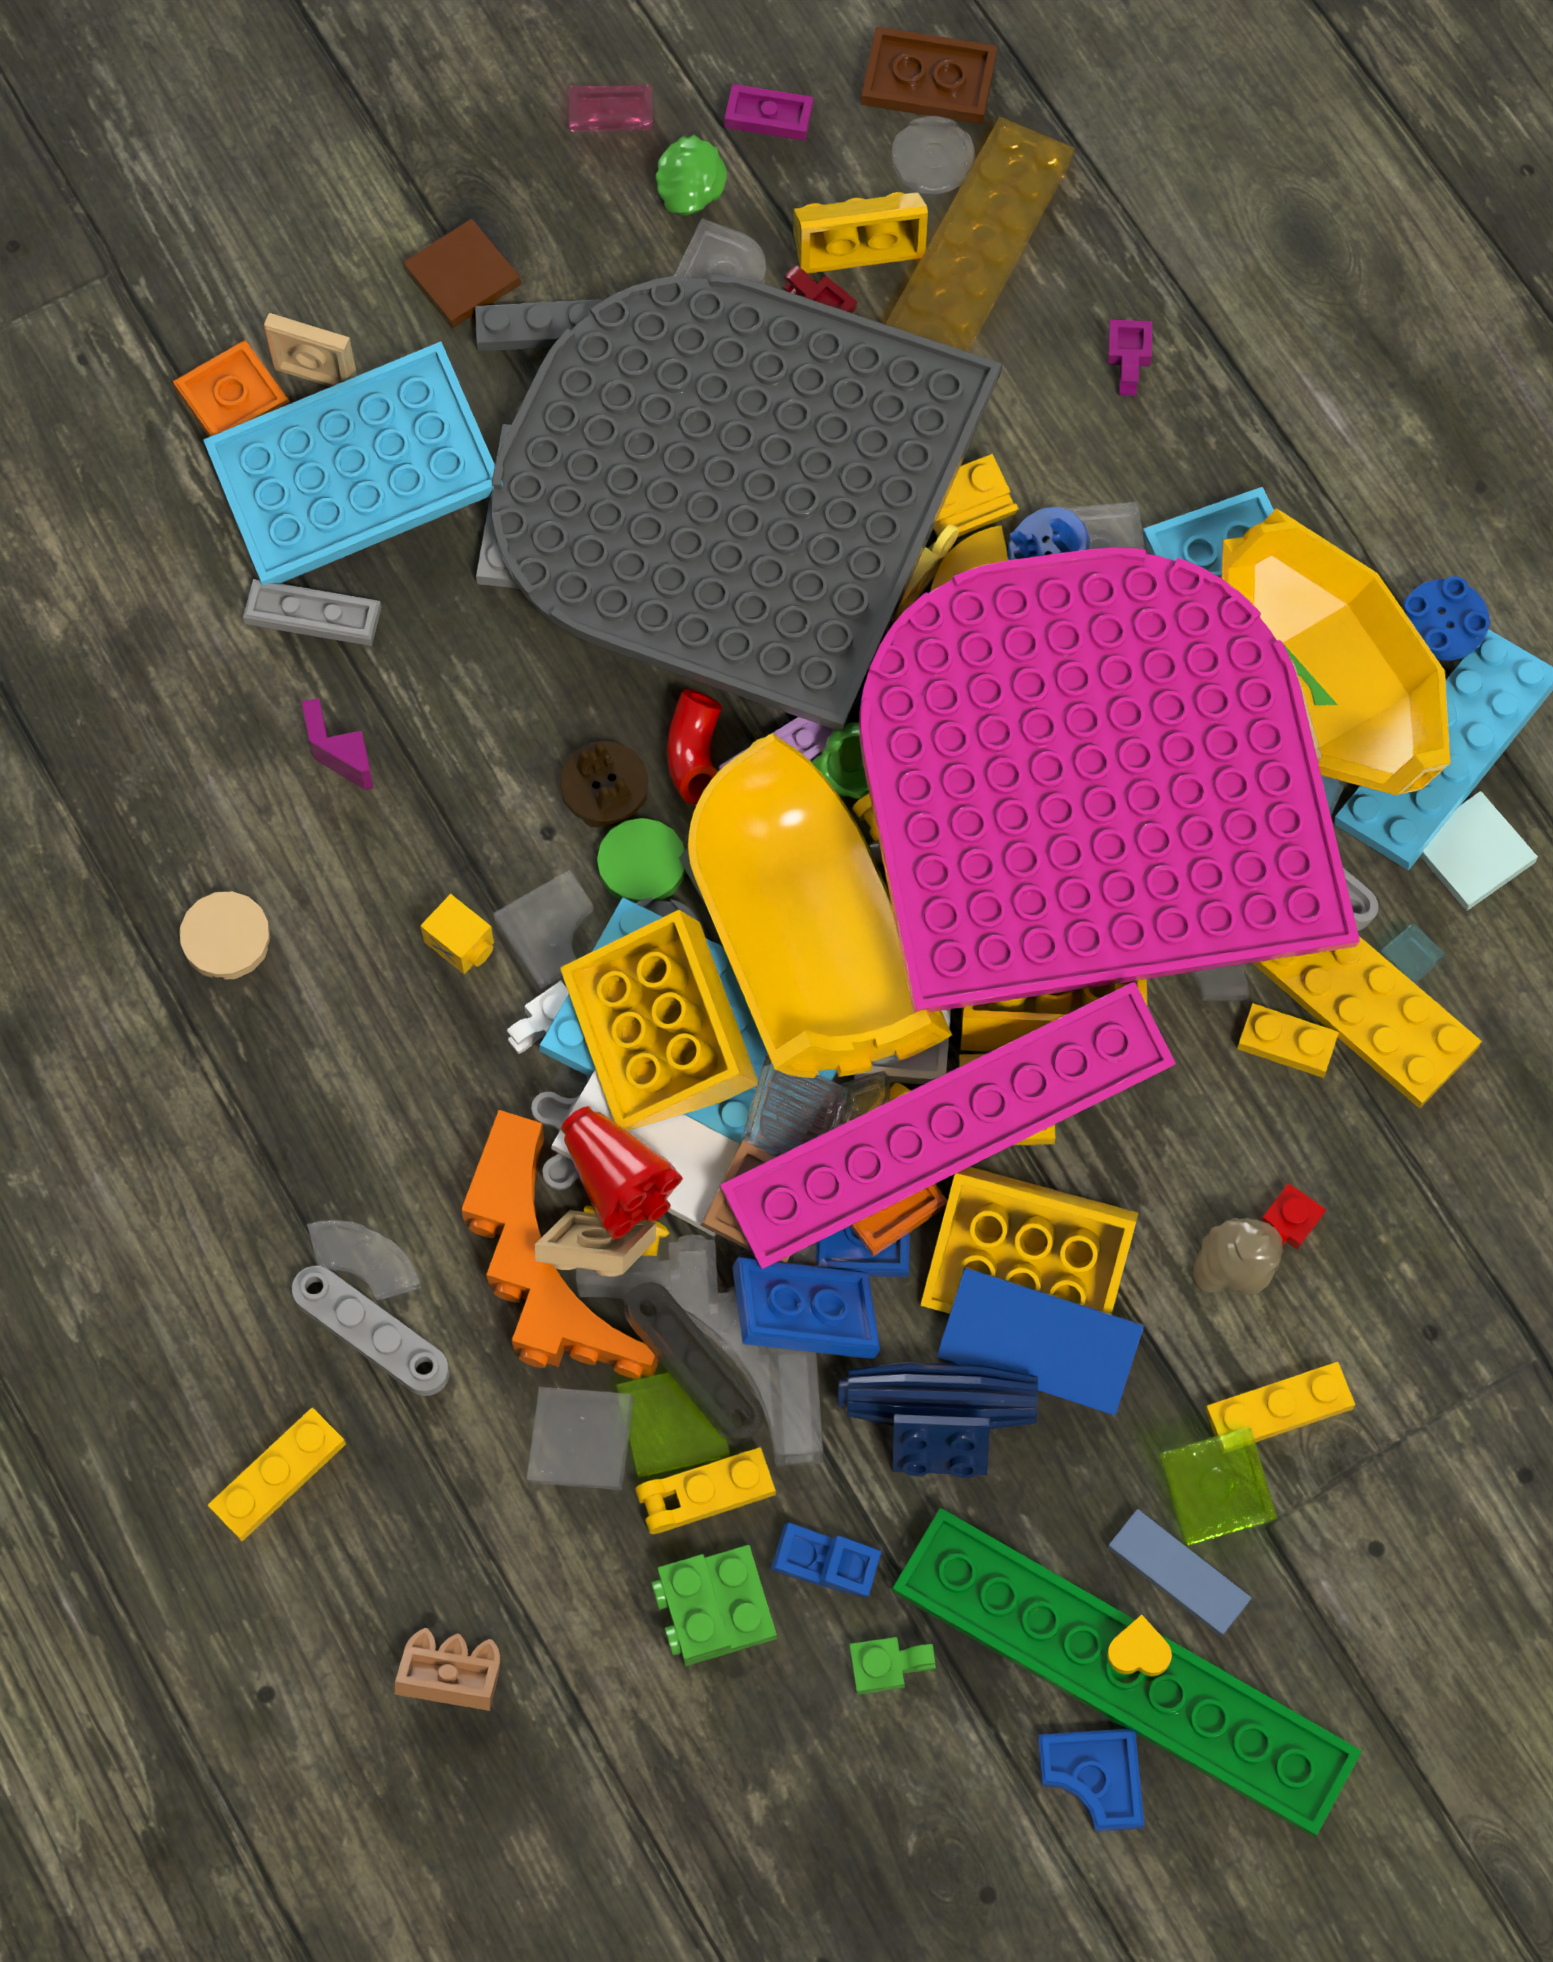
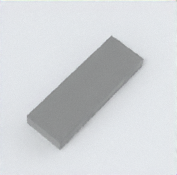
M253 579L243 619L247 625L372 646L382 607L380 601L279 583H269L263 586L260 580Z

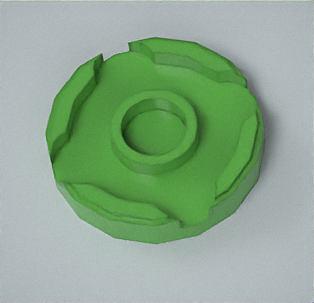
M645 818L624 821L611 829L600 844L597 863L601 882L608 892L620 901L622 898L633 903L649 898H655V901H663L673 895L683 882L685 869L679 860V857L685 851L683 843L673 829L660 821Z

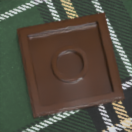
M472 219L403 262L405 272L452 329L476 314L475 306L490 305L521 285L520 276Z

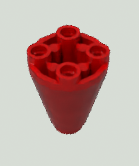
M589 1106L576 1110L564 1121L561 1126V1131L565 1134L564 1142L598 1221L613 1239L621 1238L635 1224L645 1218L649 1222H653L669 1210L671 1204L667 1198L683 1179L671 1162L601 1112H594Z

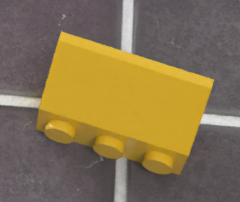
M896 192L886 197L872 199L852 198L842 203L826 205L813 203L803 208L794 209L793 231L800 268L808 274L925 258L928 221L927 205L918 192L909 194Z

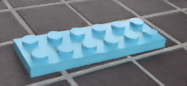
M1488 630L1480 647L1465 657L1446 680L1451 763L1422 790L1392 795L1360 786L1335 816V826L1409 871L1424 849L1456 809L1466 800L1553 691V667L1493 631Z

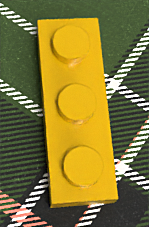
M1335 1362L1207 1405L1205 1412L1223 1454L1353 1410L1355 1402L1339 1362Z
M312 1407L208 1504V1507L243 1542L346 1445L345 1440Z

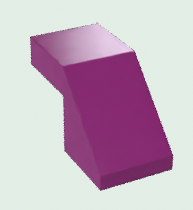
M319 698L302 701L314 759L365 790L373 789L374 786L362 731L328 737Z

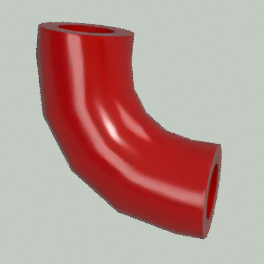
M684 689L677 702L669 727L667 743L668 767L671 780L685 802L697 805L703 791L718 773L711 762L710 751L713 732L723 707L718 701L708 695L695 690Z

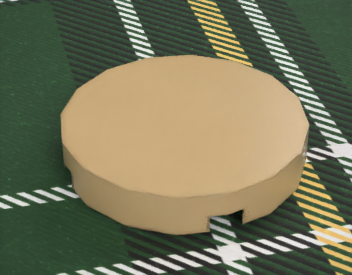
M233 891L215 892L199 899L186 912L180 926V944L189 964L202 975L213 978L212 976L217 978L224 977V980L237 979L252 972L264 960L268 951L270 926L262 908L250 897Z

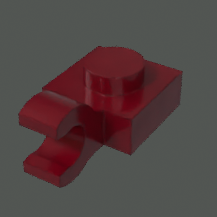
M796 265L784 276V279L787 281L783 286L784 291L849 313H853L857 308V300L827 276L816 283L804 270Z

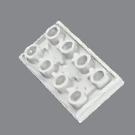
M595 1069L569 1116L576 1110L589 1106L594 1112H601L614 1122ZM684 1114L627 1131L671 1162L683 1177L681 1183L667 1198L671 1204L667 1212L715 1236L716 1233L702 1227L700 1224L739 1144ZM560 1130L551 1149L572 1160L564 1142L565 1134Z

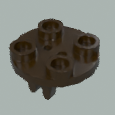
M598 741L584 745L570 755L562 768L560 789L565 804L574 815L581 818L586 825L597 828L625 821L636 813L647 801L649 780L644 762L632 749L618 742ZM610 777L616 778L615 781H609L608 779ZM597 784L600 785V788L594 789L593 786Z

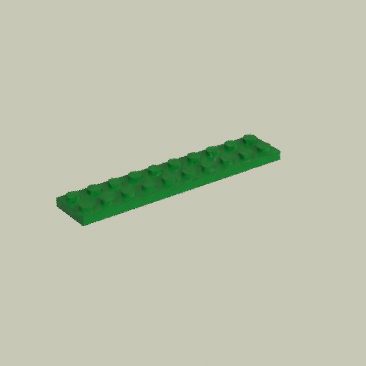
M942 1508L938 1510L892 1589V1593L1120 1726L1134 1731L1136 1735L1313 1838L1317 1836L1362 1753V1750L1164 1636L1162 1637L1170 1646L1172 1653L1171 1662L1165 1672L1157 1676L1144 1675L1139 1670L1132 1674L1116 1672L1108 1663L1107 1652L1109 1645L1135 1619Z

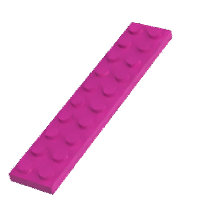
M1134 981L721 1184L719 1187L754 1258L762 1270L1174 1066L1176 1063Z

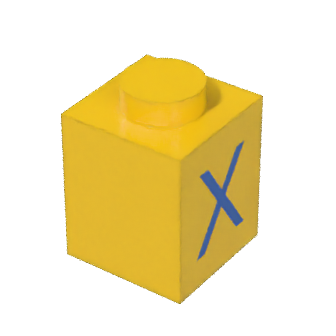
M452 894L421 925L424 943L464 975L473 965L478 967L483 964L493 950L494 939L491 926Z

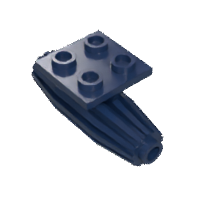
M903 1362L849 1369L848 1379L839 1378L838 1407H847L848 1417L894 1426L893 1472H905L911 1476H923L928 1473L952 1474L959 1478L987 1475L990 1429L1036 1424L1038 1376L985 1365Z

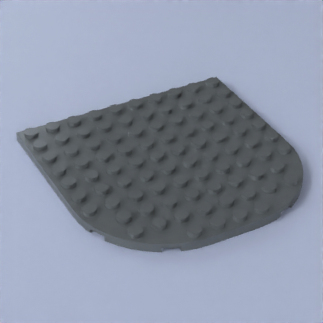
M711 274V279L681 280L680 275L644 282L608 297L590 309L591 314L580 321L572 330L568 328L549 350L498 454L492 478V486H494L492 491V520L497 545L505 566L525 597L544 616L560 628L582 640L831 729L844 731L865 685L874 656L891 626L1002 372V363L763 283L739 277Z

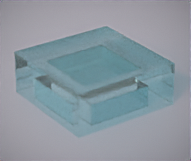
M1414 923L1408 926L1380 952L1384 958L1413 983H1417L1439 964L1445 955Z

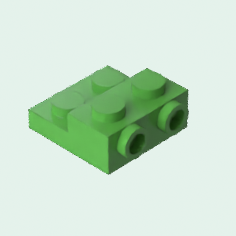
M750 1545L706 1558L701 1554L657 1568L659 1580L651 1582L659 1610L668 1608L673 1625L665 1627V1632L672 1655L681 1653L685 1666L777 1639L776 1630Z

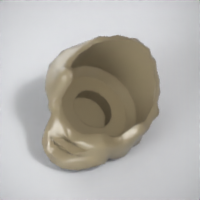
M1233 1218L1219 1226L1213 1227L1210 1233L1204 1237L1202 1250L1199 1251L1194 1263L1193 1279L1196 1285L1208 1293L1219 1292L1225 1289L1242 1295H1253L1261 1292L1268 1287L1281 1262V1255L1283 1253L1282 1237L1277 1229L1269 1223L1257 1219Z

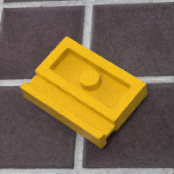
M993 454L960 466L933 528L937 535L936 540L950 524L959 529L958 537L1015 515L1019 508L1016 503H1013L1009 495L1010 489Z

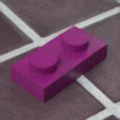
M732 84L724 118L725 128L806 141L814 107V97Z

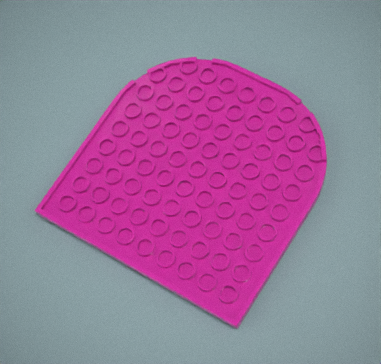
M1098 548L1002 561L962 572L953 576L951 581L939 586L929 594L927 592L923 594L892 625L879 645L865 682L859 713V738L913 1013L924 1009L935 1012L1352 948L1359 944V934L1296 671L1280 639L1276 640L1271 630L1260 618L1262 613L1242 593L1208 570L1181 558H1177L1174 561L1161 556L1146 554V550L1138 548Z

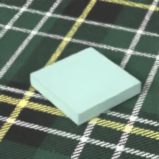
M1480 791L1456 809L1424 849L1420 858L1461 906L1468 911L1532 866L1538 856Z

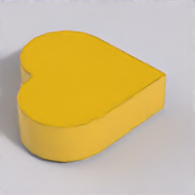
M1140 1615L1114 1638L1109 1645L1107 1658L1112 1669L1118 1673L1132 1674L1139 1670L1144 1675L1157 1676L1168 1668L1172 1653L1170 1646L1143 1615Z

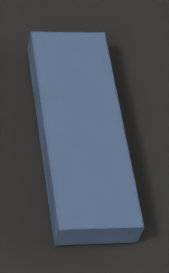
M1139 1509L1135 1511L1107 1548L1221 1638L1252 1598Z

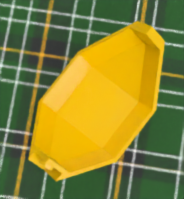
M1277 508L1262 523L1251 527L1243 537L1223 539L1222 579L1242 593L1262 613L1260 618L1271 630L1276 640L1280 639L1338 704L1315 705L1311 689L1302 677L1298 675L1322 755V760H1318L1321 775L1392 795L1422 790L1451 763L1445 670L1379 574Z

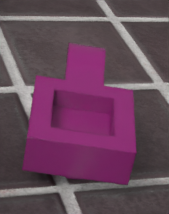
M1110 319L1108 365H1121L1119 396H1136L1137 384L1139 382V366L1150 367L1152 321Z

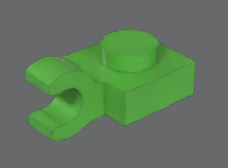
M897 1637L850 1644L857 1695L905 1688L904 1673L936 1669L933 1644L914 1646L899 1651Z

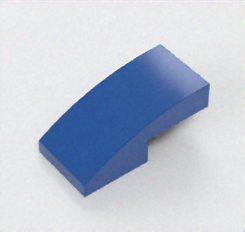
M787 1523L783 1525L770 1570L836 1591L868 1597L881 1551L841 1536L831 1538L795 1524Z

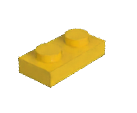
M1252 1003L1237 1050L1324 1078L1339 1032Z

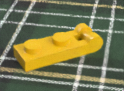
M761 1447L664 1479L647 1481L635 1488L639 1502L645 1503L649 1515L645 1521L650 1534L662 1533L776 1495ZM676 1494L680 1508L667 1510L663 1498Z

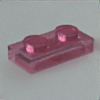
M652 85L569 86L570 131L653 130Z

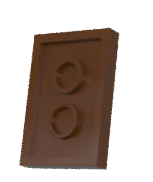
M876 26L861 95V105L983 124L998 46Z

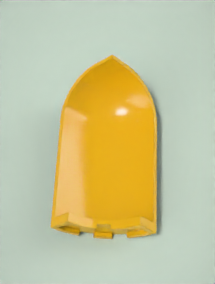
M773 733L754 741L750 748L727 763L713 777L703 791L690 824L688 852L693 875L774 1069L785 1074L806 1078H814L819 1073L818 1071L834 1069H836L839 1077L871 1071V1062L895 1054L898 1060L902 1061L952 1036V1033L942 1011L931 1012L924 1009L913 1013L890 894L867 842L848 808L822 773L790 744Z

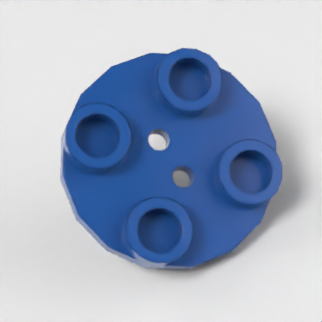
M1060 507L1043 508L1027 516L1015 531L1010 533L1011 540L1008 544V560L1090 549V535L1085 523L1072 511Z
M1458 576L1424 582L1407 596L1402 608L1436 659L1451 661L1467 657L1480 647L1490 627V615L1485 601L1473 588L1469 587L1465 579ZM1437 611H1443L1444 614H1439ZM1446 625H1451L1453 628H1447Z

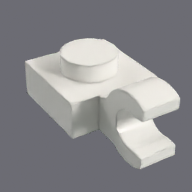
M559 981L526 1004L525 1013L529 1018L516 1022L507 1030L511 1036L508 1038V1042L518 1054L527 1050L543 1036L545 1037L569 994L567 987L562 981Z

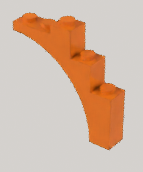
M498 1110L461 1211L464 1223L469 1225V1230L475 1234L487 1238H494L496 1234L501 1235L486 1274L489 1288L494 1289V1294L506 1301L519 1303L521 1298L526 1300L512 1338L514 1353L519 1354V1359L528 1365L545 1368L546 1364L559 1367L563 1353L566 1350L570 1352L569 1356L584 1364L595 1365L597 1361L613 1365L615 1372L628 1378L640 1379L641 1375L653 1378L659 1362L658 1348L637 1341L610 1326L576 1297L552 1264L535 1261V1243L541 1238L535 1212V1179L538 1160L545 1139L543 1125L540 1122Z

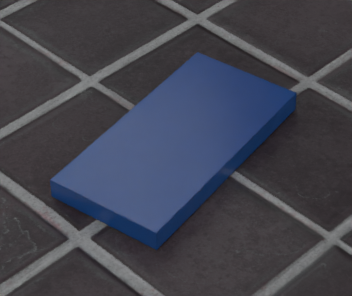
M965 1267L937 1357L956 1364L985 1365L1038 1376L1039 1391L1116 1416L1144 1325Z

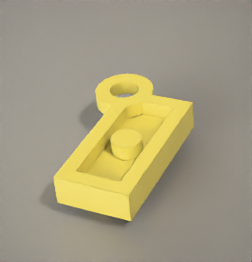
M950 524L947 526L936 542L929 548H924L894 616L893 623L918 599L934 579L941 562L948 555V551L958 537L959 529L954 525Z

